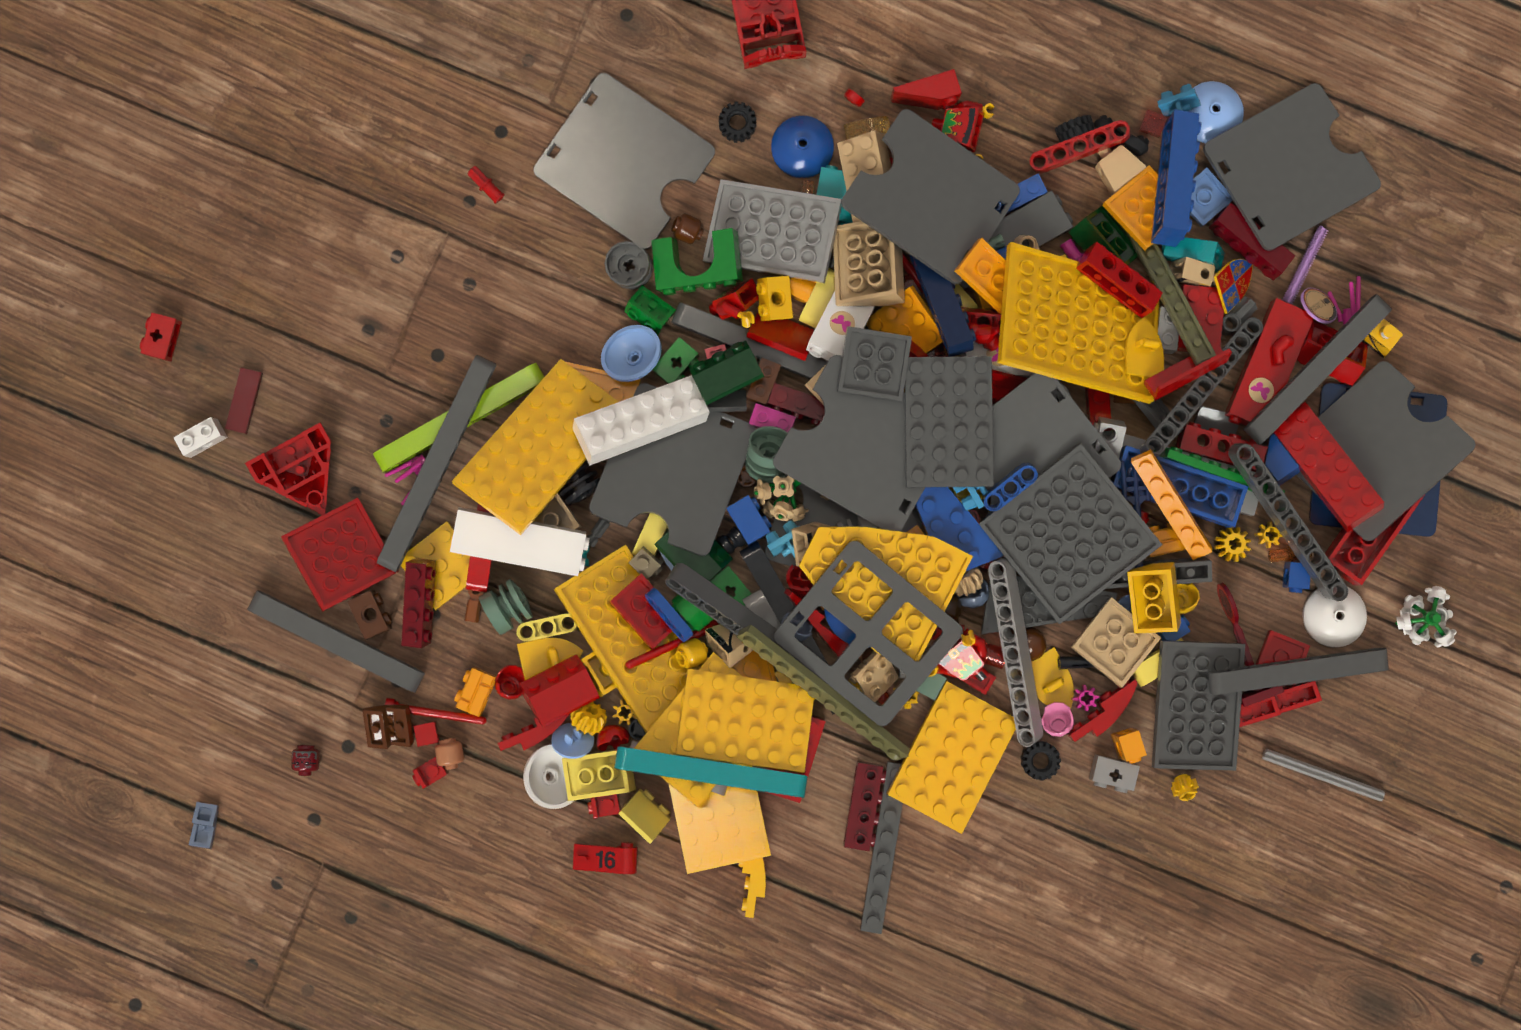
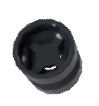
M736 527L730 529L727 535H722L718 538L729 555L734 553L737 547L747 544Z
M635 719L630 724L629 733L631 737L641 740L646 733L638 720Z

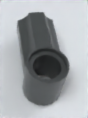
M1244 296L1223 317L1222 335L1228 336L1237 331L1258 309L1256 303L1251 298ZM1226 320H1229L1232 323V329H1229L1226 326Z

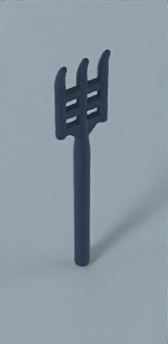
M1122 460V495L1133 504V509L1142 519L1140 505L1144 500H1151V493L1146 485L1139 486L1138 481H1142V479L1138 476L1134 466L1133 477H1126V467ZM1133 481V486L1127 487V482ZM1139 490H1145V495H1139ZM1127 491H1133L1134 496H1127ZM1143 560L1140 563H1138L1135 566V568L1142 567Z

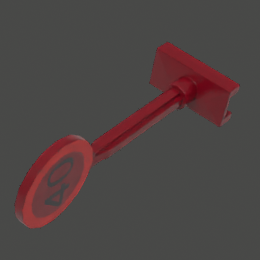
M1223 582L1217 584L1218 597L1227 618L1232 623L1236 642L1245 644L1244 664L1245 666L1255 665L1243 630L1238 624L1239 614L1233 596ZM1282 686L1247 691L1242 693L1241 704L1244 707L1281 694L1284 692Z

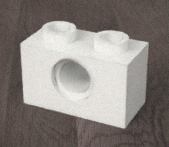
M210 417L173 438L183 456L192 458L228 437L219 420Z

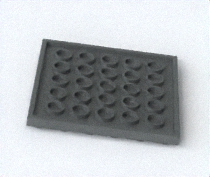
M1081 443L1039 475L1033 484L1004 507L992 512L979 523L980 527L1059 624L1162 546V543Z

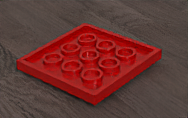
M359 498L281 536L322 612L399 572V570L394 572L377 564L384 543Z

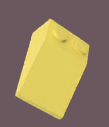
M617 749L591 753L576 759L562 758L568 801L636 790L634 773L632 771L614 769Z
M640 788L622 807L619 815L651 844L670 821V811L663 804L659 806L654 802L653 799L655 797L647 789L643 791Z

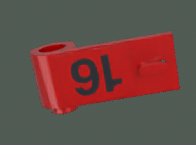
M621 842V846L616 847L575 843L573 870L636 874L638 847L634 846L633 842Z

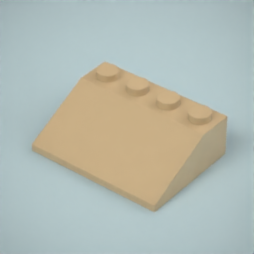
M862 221L838 225L833 244L836 305L889 306L905 303L902 248Z

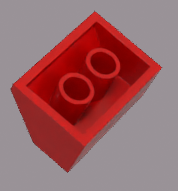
M1313 320L1297 361L1302 365H1306L1338 331ZM1361 342L1329 376L1336 378L1341 383L1353 386L1366 368L1368 345Z
M577 654L520 683L524 699L542 727L600 698L587 669Z

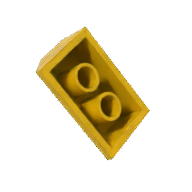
M1152 563L1129 570L1127 575L1134 633L1178 632L1181 625L1175 563Z

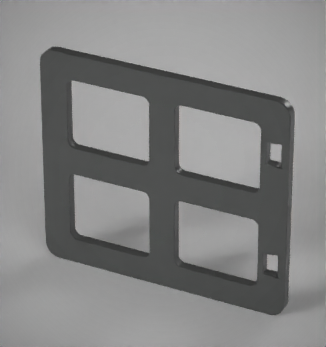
M850 541L774 633V639L776 643L877 725L886 726L960 639L961 634H963V628L858 541ZM843 560L847 565L838 574L833 570ZM856 561L863 564L892 588V594L868 621L864 620L832 594L833 587ZM905 602H909L942 629L941 635L919 661L913 660L882 634V629ZM818 606L825 608L856 635L832 665H828L795 638V633ZM800 612L804 617L796 626L791 621ZM868 647L874 648L905 674L903 681L882 705H877L845 679L847 671Z

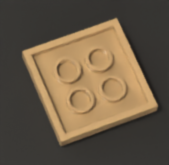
M1111 597L1073 643L1071 648L1122 688L1161 637L1156 633H1134L1132 613Z

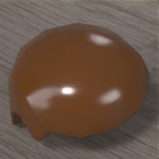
M1027 627L1026 634L1031 661H1034L1044 655L1046 639L1035 627Z

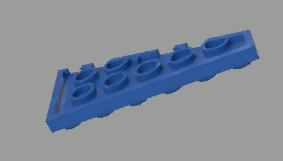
M925 487L915 506L926 533L972 555L973 557L966 571L1004 556L980 527L976 519L968 510L966 511L963 504L948 487Z

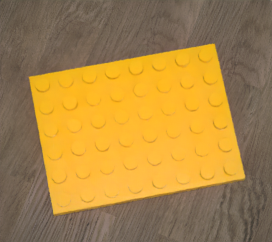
M1010 242L1007 245L997 363L1147 404L1154 402V398L1144 385V381L1148 378L1125 374L1126 339L1131 328L1141 318L1078 271L1076 267L1079 261ZM1159 301L1153 312L1145 316L1157 333Z

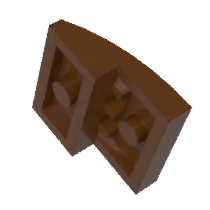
M381 705L363 709L368 747L388 749L391 745L412 746L414 739L409 705Z

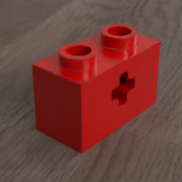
M151 312V316L147 318L145 324L147 329L145 337L140 342V353L171 362L182 321ZM157 335H162L161 339H156Z

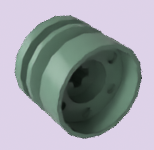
M763 426L751 433L745 460L746 471L750 477L755 480L761 479L763 483H773L774 477L780 476L785 478L787 476L773 465V458L787 435L786 431L774 426Z
M512 579L506 581L509 591L502 584L498 585L500 596H497L493 590L479 596L483 610L500 635L513 629L511 618L514 617L518 623L522 624L524 620L521 613L528 620L533 617L525 594Z

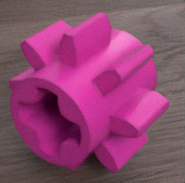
M1083 684L1082 690L1074 689L1077 694L1071 700L1078 702L1076 708L1079 709L1083 705L1084 710L1088 711V706H1097L1094 702L1099 696L1093 694L1094 687L1087 690L1086 685ZM1085 694L1090 696L1086 703L1081 700V697Z

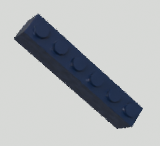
M909 254L948 357L973 351V342L976 341L974 330L968 327L969 318L966 311L962 312L960 295L954 292L955 284Z

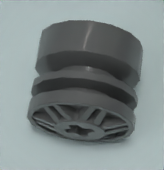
M630 241L619 242L611 247L606 254L604 263L606 273L612 281L622 288L638 289L642 285L647 284L652 277V259L637 243ZM633 262L635 269H630L628 272L626 265H631Z

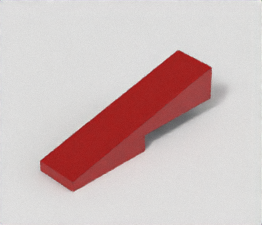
M789 589L784 591V594L795 607L802 600ZM815 609L807 620L838 658L848 647V644L820 624L825 616Z
M1316 682L1296 684L1285 688L1281 694L1246 707L1241 704L1239 727L1322 701Z

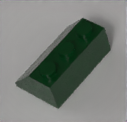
M1103 206L1086 216L1069 231L1073 241L1084 252L1094 243L1098 242L1127 265L1138 257L1126 232Z
M747 341L737 342L731 348L716 352L711 358L705 361H698L693 367L689 368L706 405L764 377Z
M669 531L654 544L673 566L677 563H683L708 581L714 578L733 560L716 540H714L711 550L706 556H699L667 544Z

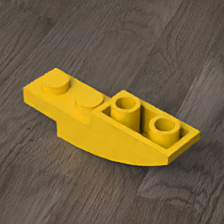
M764 858L739 863V867H743L742 873L750 874V877L746 876L744 888L748 890V897L743 898L742 911H746L745 917L754 918L756 897L765 898L766 870Z

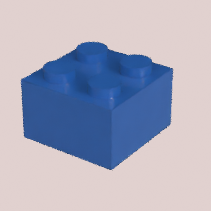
M749 495L726 508L748 546L770 533L769 528H771V524L766 516L761 517L758 510L761 507L755 497L750 499Z

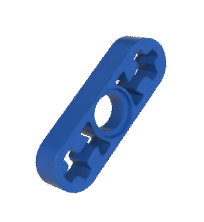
M652 588L645 594L648 603L681 641L686 642L693 636L690 627L657 589Z

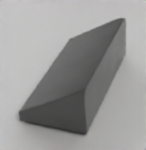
M746 390L734 391L708 404L709 412L746 411Z
M1205 406L1199 407L1194 423L1200 424L1202 429L1209 430V428L1221 430V434L1227 436L1230 433L1236 434L1239 426L1228 421L1229 417L1225 416L1226 412Z

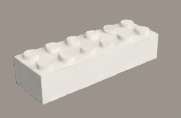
M691 375L574 418L572 429L590 466L707 421L709 410Z

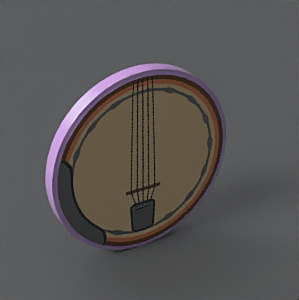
M1307 288L1302 292V306L1313 319L1324 324L1332 323L1336 319L1337 309L1329 296L1316 288Z

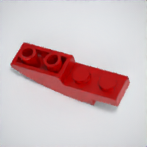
M1085 387L1086 413L1092 425L1098 423L1099 417L1111 419L1109 393ZM1107 428L1104 431H1111L1112 428Z
M1130 679L1122 688L1118 686L1112 692L1108 690L1100 696L1101 700L1097 702L1101 710L1098 711L1096 709L1087 715L1088 719L1083 723L1078 721L1073 724L1071 731L1067 733L1069 738L1076 742L1090 731L1096 737L1106 731L1129 704L1135 692L1137 681Z
M570 714L545 727H542L538 719L534 718L536 727L530 724L521 728L522 733L514 736L512 732L502 736L503 741L498 743L500 751L521 743L523 750L535 746L555 732L567 720Z

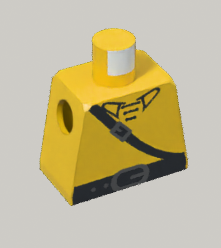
M1383 319L1362 342L1367 344L1382 358H1385L1403 334L1387 320Z

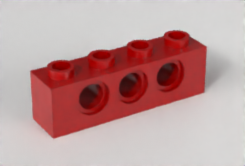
M1098 242L1086 249L1076 267L1078 271L1141 319L1153 312L1163 294L1154 284L1150 283Z
M1193 422L1184 425V430L1179 433L1176 448L1232 466L1235 465L1231 461L1228 451L1233 444L1251 445L1263 463L1268 448L1262 444L1258 445L1253 439H1249V442L1241 440L1242 436L1230 433L1227 436L1221 434V430L1209 428V430L1202 429L1200 424ZM1199 435L1205 438V445L1203 447L1197 442ZM1219 441H1222L1226 446L1224 452L1218 449ZM1253 466L1251 471L1256 472V467Z

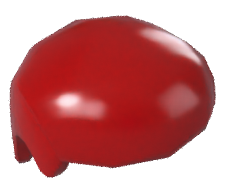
M507 665L499 671L495 679V689L501 697L511 700L517 699L523 694L520 683L525 681L522 668L517 665Z
M608 725L598 732V750L605 751L609 745L613 746L616 750L620 744L629 743V733L622 726Z

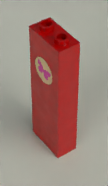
M1278 298L1270 302L1262 321L1263 330L1252 345L1225 410V416L1229 417V422L1236 425H1247L1287 384L1313 322V318L1305 310ZM1282 335L1292 336L1294 338L1293 346H1289L1284 351L1285 363L1274 365L1273 344Z

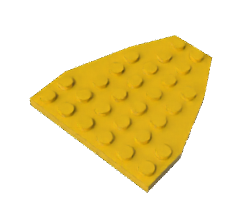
M818 526L799 563V567L814 585L850 541H858L945 612L973 556L929 535L866 526ZM841 560L833 571L840 574L847 564ZM856 561L833 587L832 594L864 620L868 621L892 594V588L863 564ZM905 602L882 629V634L913 660L919 661L937 625L909 602Z

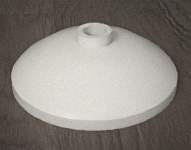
M1336 586L1333 588V595L1337 592ZM1347 587L1348 596L1343 601L1325 598L1319 589L1313 591L1307 598L1303 607V623L1308 634L1319 644L1328 647H1343L1354 642L1362 634L1367 621V611L1362 598L1353 589ZM1338 612H1341L1342 618L1340 620H1338L1336 617V614Z
M552 744L537 749L529 757L524 768L523 780L529 797L536 804L548 809H559L568 806L574 800L568 801L562 764V758L565 757L556 753ZM547 773L550 774V779H549V780L546 779V774H547Z

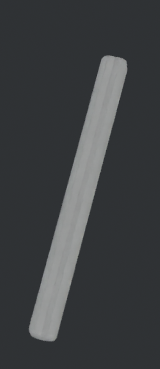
M1265 749L1263 752V760L1377 801L1384 799L1385 791L1269 749Z

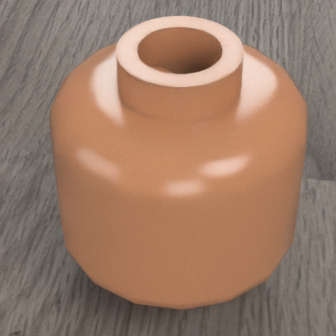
M456 738L439 740V744L435 746L437 764L445 766L446 770L458 768V764L464 761L462 743L456 741Z

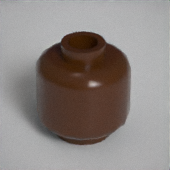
M684 213L675 218L671 231L674 232V238L687 244H693L695 240L701 239L704 229L701 228L700 219Z

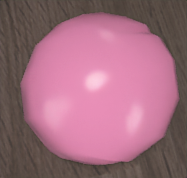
M1053 702L1045 707L1041 722L1048 734L1062 737L1071 731L1074 724V716L1069 706L1062 702Z

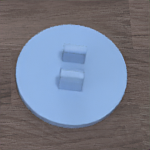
M566 723L553 732L551 743L555 752L560 756L576 759L587 755L592 750L594 736L589 733L584 735L581 730L576 731V727L572 726L571 723Z

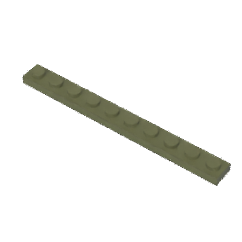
M749 625L739 631L736 637L745 646L753 649L763 660L771 663L777 671L785 674L795 685L808 692L809 696L817 699L826 709L839 716L841 721L848 723L858 734L866 737L871 741L872 745L884 751L890 759L898 761L909 757L910 748L882 726L877 725L753 625Z

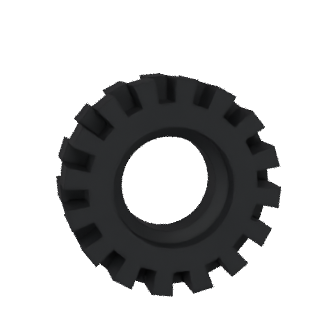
M734 102L732 105L731 103L727 104V107H724L719 115V128L722 135L726 136L729 141L734 140V143H737V141L745 142V139H750L756 128L754 110L752 111L749 105L746 106L743 102L741 104H738V102ZM734 115H741L746 120L745 126L740 130L733 129L729 124L731 117Z
M1083 115L1058 125L1055 128V132L1060 143L1094 130L1095 126L1091 115Z
M1036 742L1022 751L1021 766L1025 773L1036 780L1051 779V776L1056 775V771L1060 769V754L1053 745L1047 742ZM1040 752L1045 753L1049 759L1048 765L1043 769H1038L1033 764V757Z

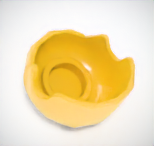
M1193 583L1177 584L1180 614H1186L1194 610L1199 602V590Z

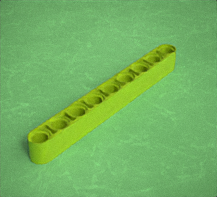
M533 363L486 389L467 427L532 392L544 378L538 364ZM448 411L374 452L373 456L382 472L386 473L430 449Z

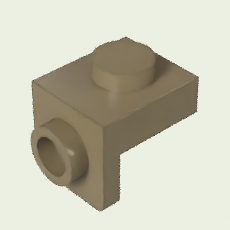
M643 546L629 561V564L648 580L652 575L656 577L662 571L663 567L661 565L664 559L662 557L657 559Z

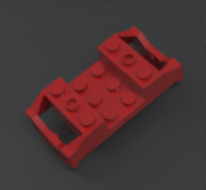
M731 0L744 69L754 68L767 62L783 59L806 58L807 51L796 0ZM797 41V45L785 44L782 47L777 46V48L771 49L770 47L767 50L764 48L749 55L745 51L755 48Z

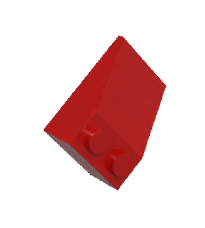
M952 69L893 87L890 99L892 103L934 110L944 109L945 111L958 104L962 92L955 70Z

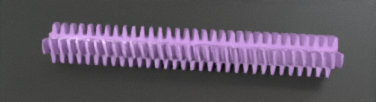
M1323 226L1317 227L1315 234H1313V239L1309 243L1310 246H1308L1306 253H1304L1305 255H1303L1304 257H1302L1282 301L1293 304V299H1296L1294 297L1298 295L1299 291L1297 290H1300V285H1303L1301 283H1304L1303 281L1306 278L1304 276H1307L1306 274L1310 271L1308 269L1312 267L1310 264H1313L1311 262L1315 260L1316 256L1314 255H1317L1316 253L1320 250L1318 248H1321L1323 239L1327 236L1325 234H1328L1326 232H1329Z

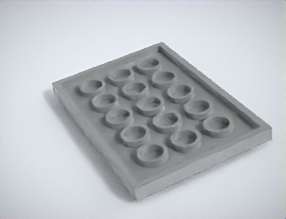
M720 179L703 261L712 264L714 259L712 231L733 228L738 231L741 269L825 283L842 207L841 199Z

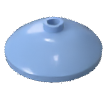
M1209 81L1198 84L1193 88L1198 95L1201 106L1192 108L1188 112L1199 113V122L1202 125L1201 131L1197 135V141L1207 143L1209 140L1242 123L1244 116L1243 104L1239 95L1231 87L1221 82ZM1217 106L1219 111L1214 112L1212 107Z
M631 325L618 330L607 340L602 349L601 364L603 369L612 379L621 382H631L646 376L653 370L660 359L662 350L660 339L652 329L643 325Z

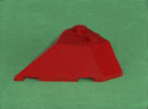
M321 422L245 463L255 482L274 490L304 507L312 509L320 515L326 514L331 439Z

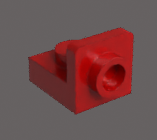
M436 757L412 770L414 782L423 789L448 774L444 766L437 764Z
M618 794L591 798V801L588 802L589 814H593L594 819L619 814Z

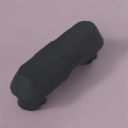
M1101 115L1100 119L1094 122L1095 129L1110 124L1113 121L1110 117L1107 118V115ZM1117 128L1115 130V135L1123 136L1125 135V132L1121 131L1120 128ZM1130 134V138L1126 142L1116 146L1123 145L1134 156H1141L1148 151L1149 140L1148 138L1144 139L1142 135L1135 137ZM1098 135L1106 140L1104 135Z

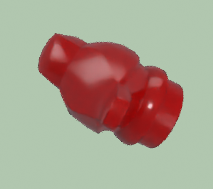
M976 323L968 325L969 329L974 330L976 343L982 344L990 352L999 347V326L993 327L987 324L978 325Z

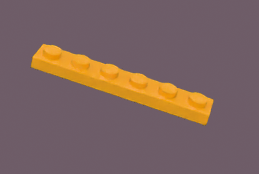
M1150 449L1131 458L1132 465L1192 560L1212 553V546L1152 450Z

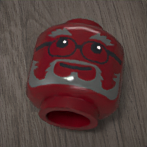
M297 745V749L292 751L291 768L294 771H298L299 776H311L312 771L319 769L320 752L314 748L315 745Z

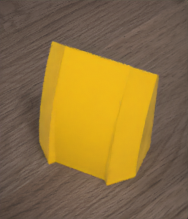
M594 652L581 659L600 697L617 688Z

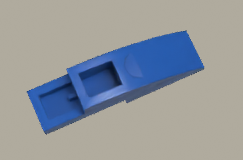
M1039 173L1017 184L1020 188L1019 195L1006 215L1048 193ZM998 202L994 209L1000 213L1005 204Z

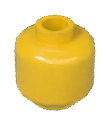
M693 638L679 644L675 657L680 666L686 669H693L704 664L707 660L708 648L705 643Z

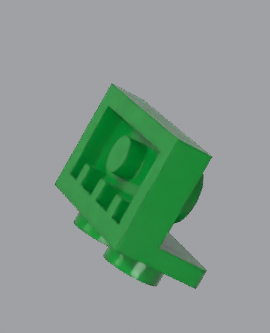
M643 285L631 297L624 310L629 318L636 320L643 326L649 327L657 336L676 311V309Z

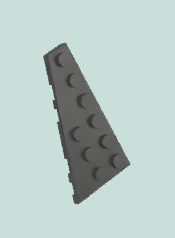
M1017 576L1025 628L1058 623L1022 577ZM990 580L988 586L989 599L985 604L981 635L999 632ZM1003 586L1005 593H1007V588ZM1102 591L1063 622L1095 617L1109 598L1112 597L1116 600L1117 593ZM1007 607L1008 613L1011 614L1010 608Z

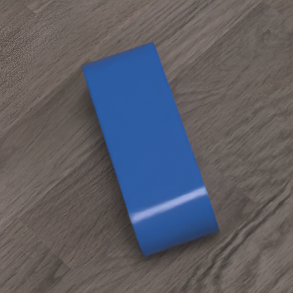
M1028 462L1020 464L987 490L988 493L983 496L985 507L990 511H998L1037 480L1038 473L1036 468ZM1029 468L1033 470V474L1030 478L1025 479L1021 476V473L1024 469ZM1014 482L1016 484L1014 491L1007 492L1004 490L1006 483ZM992 495L999 497V501L995 505L987 503L988 498Z

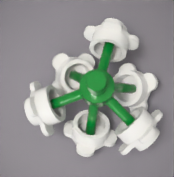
M1440 586L1425 588V592L1428 593L1427 600L1433 603L1431 611L1424 610L1422 596L1417 595L1413 597L1407 595L1404 607L1400 610L1401 616L1396 617L1397 621L1395 624L1398 625V629H1403L1404 635L1408 634L1413 644L1420 645L1422 641L1430 639L1428 627L1435 626L1437 631L1434 634L1436 639L1434 645L1437 648L1451 645L1455 641L1454 635L1457 632L1455 629L1450 630V628L1445 627L1446 621L1453 617L1452 610H1447L1442 605L1445 603V600L1450 599V595L1446 593V590ZM1420 613L1423 614L1421 618H1410V614L1414 616L1419 615Z

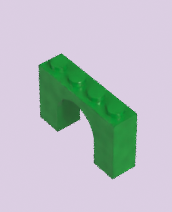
M733 228L712 231L714 259L710 268L697 276H688L682 270L679 261L678 241L676 239L668 237L651 240L656 290L662 292L663 295H674L678 290L695 292L696 288L700 287L710 290L715 289L716 285L724 284V287H732L737 285L736 282H742L738 231Z

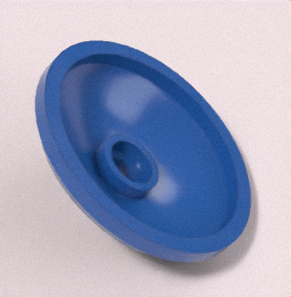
M795 116L784 121L776 129L772 138L771 151L776 165L784 173L795 178H810L818 175L821 172V167L826 168V165H829L833 156L834 142L829 129L821 121L810 116ZM802 140L807 143L804 147L799 145V142Z

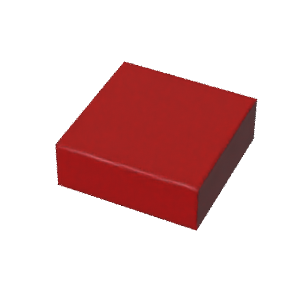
M435 721L413 726L418 747L439 742Z

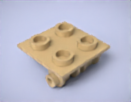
M872 651L871 655L859 665V668L850 674L851 677L849 679L853 684L858 682L863 693L876 702L899 677L890 661Z

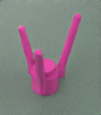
M1360 276L1356 278V304L1354 285L1350 281L1351 308L1343 309V314L1332 292H1328L1329 298L1337 309L1338 322L1343 321V325L1360 309Z
M422 454L419 457L415 456L410 461L385 473V477L409 466L411 468L395 479V482H400L412 472H415L418 476L425 457ZM409 493L405 496L404 500L401 502V505H404Z

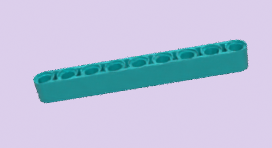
M617 747L614 769L805 798L808 778L806 775L626 747Z

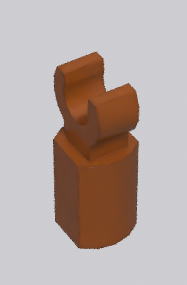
M468 590L470 600L467 601L464 621L479 623L481 611L479 596L485 592L475 594L472 590Z

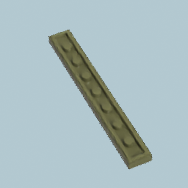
M1126 232L1152 284L1163 292L1160 299L1195 366L1216 356L1158 244H1153L1144 251Z

